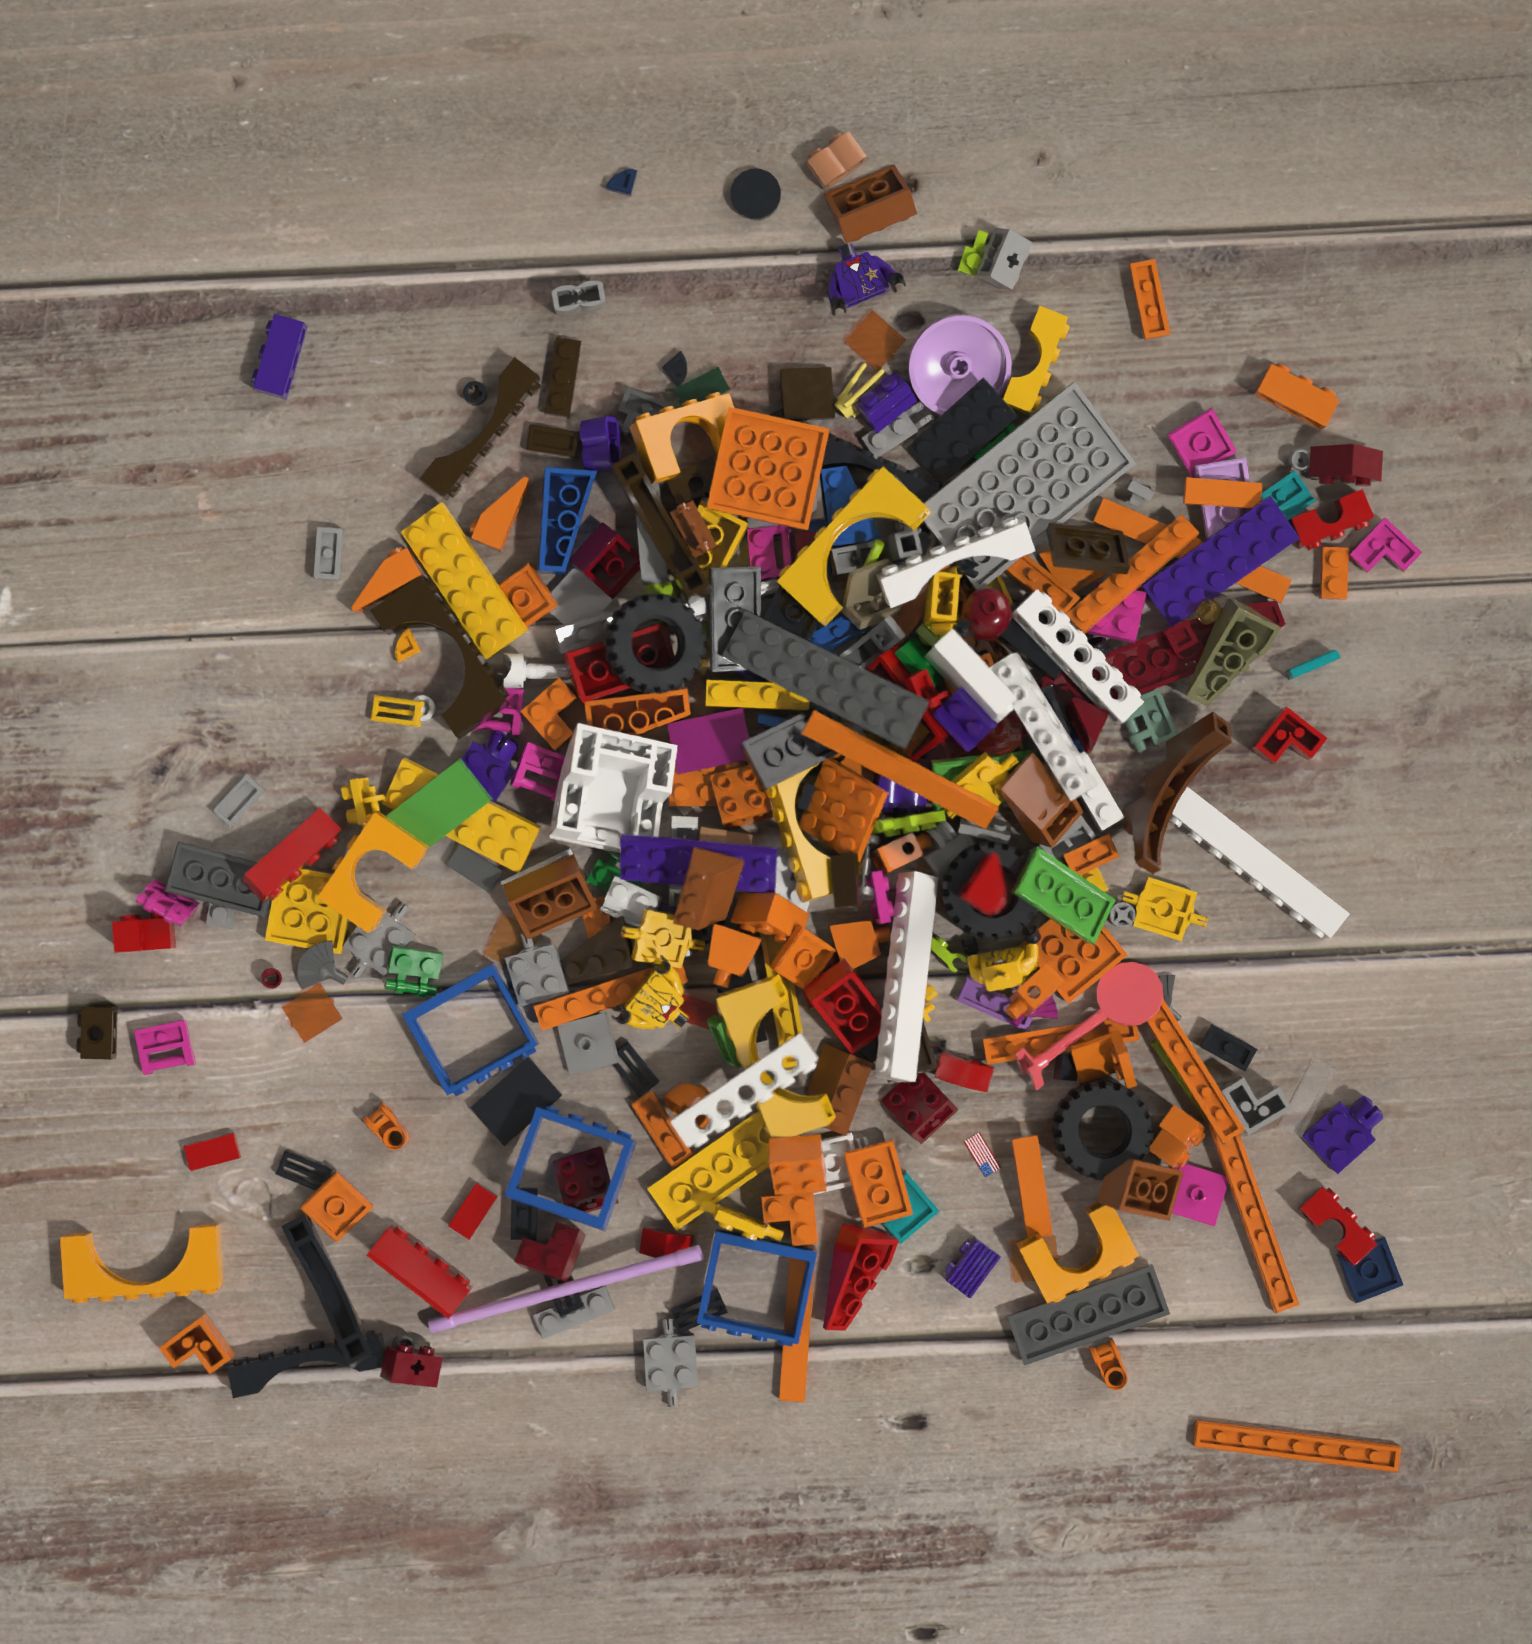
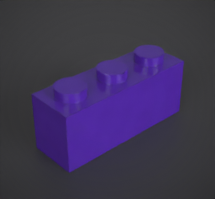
M274 314L273 320L268 321L265 332L268 335L266 345H261L258 356L261 362L259 369L254 370L251 383L254 384L253 388L257 392L287 400L308 328L304 322Z

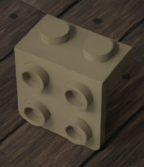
M889 559L855 569L848 576L841 612L859 630L882 622L889 615L893 618L901 613L902 607L900 605L890 608L886 603L876 574L882 572V568L893 564Z

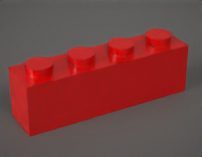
M319 808L246 872L242 881L263 903L269 898L273 901L283 892L281 887L288 881L291 884L302 875L300 870L307 864L309 867L314 865L321 858L319 853L325 848L330 850L340 841L338 836L342 829Z

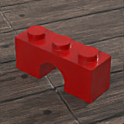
M1363 489L1334 501L1338 510V517L1335 523L1323 522L1319 518L1316 509L1288 520L1300 538L1295 541L1298 549L1306 547L1307 551L1321 546V540L1330 537L1331 541L1345 536L1344 531L1353 527L1355 531L1369 526L1368 521L1373 519L1374 515Z
M1320 1187L1297 1209L1315 1228L1328 1219L1337 1221L1343 1229V1235L1334 1248L1351 1266H1355L1377 1245L1373 1240L1376 1237L1366 1226L1363 1228L1359 1226L1355 1221L1357 1216L1348 1207L1343 1209L1337 1202L1339 1197L1332 1189L1328 1188L1326 1190L1324 1187Z

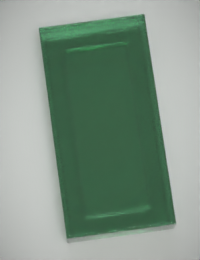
M719 366L673 389L681 407H683L682 404L689 400L696 399L697 402L706 400L705 397L710 394L719 392L720 395H723L730 391Z

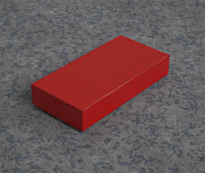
M235 1133L184 1146L190 1171L241 1158Z
M476 1182L448 1227L470 1240L498 1196Z

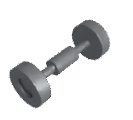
M872 834L865 848L864 855L860 860L861 901H871L874 899L875 894L874 889L865 887L866 878L869 877L871 859L868 858L869 849H878L881 844V838Z

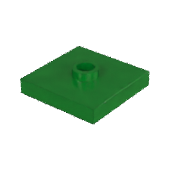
M917 635L897 650L895 655L911 675L927 668L933 685L936 687L944 679L925 658L932 647L923 644L918 637L919 635Z

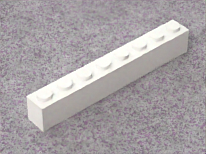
M1189 787L1186 788L1178 800L1169 821L1179 828L1181 825L1189 830L1188 836L1199 844L1201 841L1205 842L1210 846L1208 851L1218 859L1224 857L1230 862L1228 867L1238 875H1241L1243 872L1251 878L1248 882L1259 891L1265 889L1271 894L1269 899L1279 907L1283 904L1291 910L1289 915L1298 922L1306 921L1311 925L1309 930L1321 939L1323 936L1331 938L1350 913Z
M916 871L898 873L896 899L893 908V925L890 934V950L887 960L888 968L884 986V1002L881 1011V1028L878 1037V1054L875 1063V1077L896 1082H915L939 878Z

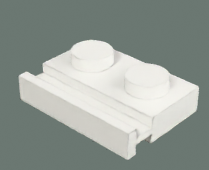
M615 876L600 911L616 918L624 915L626 923L638 928L644 908L658 910L663 897L627 880H620V877Z

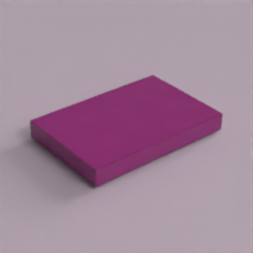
M743 708L667 724L671 744L677 745L675 764L678 774L747 760L740 747L742 742L749 739Z

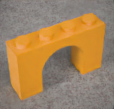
M719 392L706 396V400L701 402L693 399L684 402L681 408L674 409L673 406H669L659 410L657 415L651 416L650 413H645L635 418L636 421L629 428L645 473L652 485L673 479L680 473L670 443L671 431L675 424L690 422L703 428L709 435L718 457L728 407L734 408L729 393L720 395Z
M381 812L367 815L361 824L364 829L360 835H354L348 843L347 848L350 850L344 858L342 856L339 857L332 868L335 872L331 878H325L318 888L321 892L317 897L319 900L367 933L375 930L387 910L364 895L357 886L355 869L361 857L369 851L381 850L389 853L413 869L418 866L430 848L429 845Z
M1098 1202L1085 1208L1098 1235V1249L1094 1257L1083 1266L1070 1268L1057 1263L1039 1232L1016 1243L1047 1304L1051 1301L1056 1303L1063 1300L1067 1293L1086 1288L1089 1285L1088 1282L1096 1278L1103 1279L1112 1273L1111 1270L1119 1266L1126 1267L1135 1261L1134 1258L1139 1256L1114 1208Z

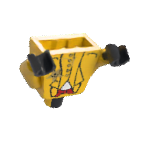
M965 559L960 566L956 565L938 571L932 576L925 597L924 625L930 626L931 631L935 635L946 636L952 629L957 634L972 637L974 633L968 632L969 626L975 625L974 622L960 619L956 623L959 580L962 574L971 578L977 577L979 572L973 569L979 566L978 563Z
M1034 925L1032 933H1029L1027 927L1022 929V933L1028 942L1027 945L981 953L979 955H976L979 948L975 937H972L973 944L970 946L965 945L964 939H962L963 951L965 955L969 956L967 957V963L971 978L979 984H986L987 991L1003 990L1023 985L1028 976L1038 967V945L1036 943L1041 940V934L1036 925Z
M660 955L662 959L661 964L655 965L653 962L651 963L654 969L626 1002L625 1008L620 1005L616 1007L621 1013L618 1017L612 1015L611 1018L617 1023L627 1024L639 1029L653 1030L656 1027L662 1029L668 1021L672 1022L679 1029L687 1022L689 1016L679 1009L684 1002L682 997L684 988L680 976L663 955Z

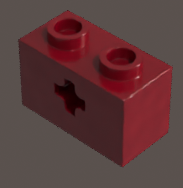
M397 1343L396 1347L386 1346L380 1377L395 1384L437 1388L443 1357L435 1353L434 1348L428 1346H420L419 1349H412V1346Z

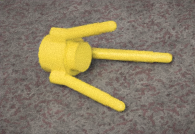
M863 363L844 390L836 397L838 401L834 403V406L846 419L850 416L856 418L860 414L855 403L884 373L883 369H880L854 394L849 393L867 366L866 363Z

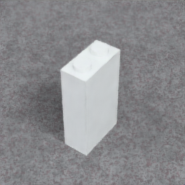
M953 629L925 656L955 691L962 687L996 723L1000 722L1014 709L1011 705L1017 699L1014 694Z

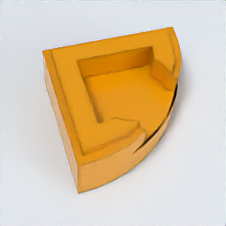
M410 628L406 629L397 641L395 654L398 663L421 652Z

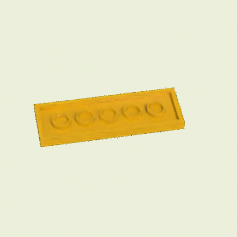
M439 503L401 531L486 660L529 631L444 503Z
M404 757L382 804L394 810L439 774ZM490 801L445 836L520 873L542 826Z
M756 1111L647 1188L676 1231L705 1212L699 1209L702 1199L716 1204L770 1166L769 1138L772 1137L765 1130V1120L762 1112Z

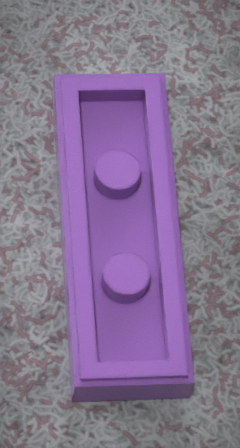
M966 977L956 1001L1011 1024L1009 1022L1011 1017L1005 1011V1008L1012 1003L1010 1000L1011 996L997 990L987 991L986 985L979 984ZM1025 1017L1018 1028L1027 1031L1033 1017Z

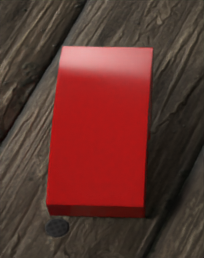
M943 1052L940 1055L935 1078L961 1087L988 1092L994 1067L974 1059L967 1061Z

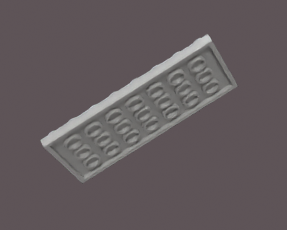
M1072 382L926 500L924 504L932 513L923 523L938 543L947 547L954 544V540L959 537L968 536L970 538L977 535L978 531L982 528L989 526L993 528L1002 525V521L1011 517L1021 518L1026 522L1033 545L1036 546L1047 537L1046 529L1049 523L1063 524L1133 467L1136 462L1078 385ZM982 555L967 557L954 563L960 566L963 560L970 559L979 564V566L973 569L979 572L977 577L971 578L963 574L976 590L988 585L1021 557L1011 561L1001 557Z

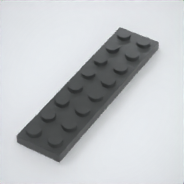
M746 610L722 655L723 658L904 749H906L929 704L927 700Z

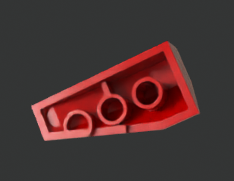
M842 1224L833 1250L823 1323L825 1330L846 1331L862 1307L861 1300L869 1289L873 1291L877 1285L875 1279L881 1270L884 1269L886 1271L891 1264L899 1242L897 1238L869 1227L863 1228L859 1224Z

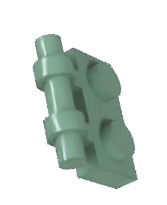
M1159 688L1141 695L1140 698L1144 703L1125 721L1130 734L1128 738L1131 744L1135 745L1138 753L1147 749L1143 740L1150 737L1155 746L1178 734ZM1140 715L1147 729L1142 732L1139 731L1134 719Z

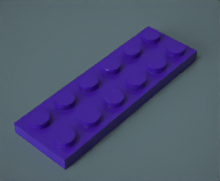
M1269 495L1144 582L1142 587L1169 626L1173 627L1300 538Z
M631 834L621 835L620 880L682 885L693 848L695 847L745 860L736 890L760 893H775L778 848Z

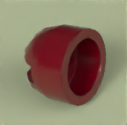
M268 968L260 976L261 984L268 989L277 988L282 982V975L277 969ZM276 975L277 980L264 981V977Z

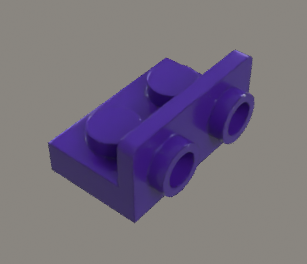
M962 687L933 713V717L966 752H969L997 726Z

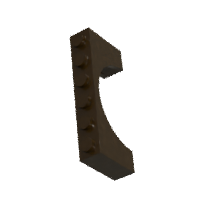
M420 575L370 611L388 635L406 627L429 626L444 631L457 642L465 663L464 682L455 702L441 716L454 735L461 739L509 706L510 703L506 698L510 695L502 683L498 685L495 683L492 677L496 674L487 662L482 664L478 658L481 652L473 641L467 642L463 636L467 632L459 620L454 623L449 615L453 611L445 600L439 601L435 595L439 591L431 579L426 581Z

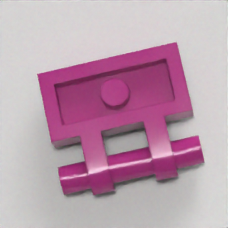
M154 879L146 886L143 894L140 893L135 902L144 906L143 909L149 913L153 911L164 917V921L169 924L173 922L182 927L185 920H188L197 911L200 903L188 897L166 892V884Z

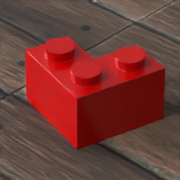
M1283 707L1252 745L1251 749L1270 764L1276 763L1288 746L1308 760L1314 757L1328 738L1289 707Z
M157 913L150 914L151 919L141 920L140 915L119 916L120 921L112 922L114 953L176 948L174 923L169 924L164 921V917Z

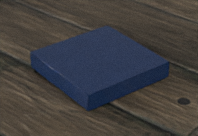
M1384 1236L1374 1239L1377 1245L1355 1266H1351L1340 1253L1336 1254L1355 1304L1403 1286L1402 1279Z

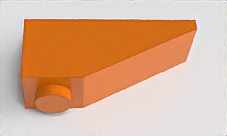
M524 476L481 513L479 520H473L469 531L472 534L471 539L473 541L502 552L531 481L529 478Z
M398 547L388 553L389 558L382 562L352 605L353 612L358 614L393 595L420 575L424 578L408 548L402 549V547Z

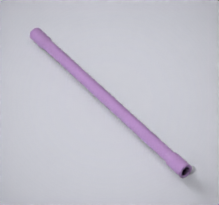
M696 1245L665 1256L455 1312L449 1319L444 1315L429 1318L428 1326L431 1333H436L464 1323L674 1266L694 1263L703 1260L700 1246Z

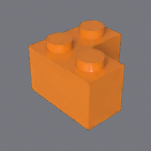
M559 677L521 710V713L555 751H558L573 735V731L559 715L578 698Z
M739 893L730 922L740 927L739 930L743 933L753 935L754 932H761L773 936L775 942L784 945L798 924L804 928L806 927L809 913L776 893Z
M1173 1105L1159 1125L1162 1130L1150 1145V1152L1174 1169H1177L1179 1166L1182 1168L1188 1162L1191 1156L1189 1151L1194 1145L1198 1146L1206 1135L1204 1133L1206 1128L1180 1108Z
M813 1193L790 1195L761 1194L764 1223L790 1220L792 1246L818 1244Z
M207 1313L159 1347L173 1369L195 1354L209 1374L236 1355Z

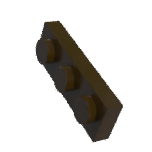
M556 337L544 411L546 415L570 418L582 345V342L579 340Z

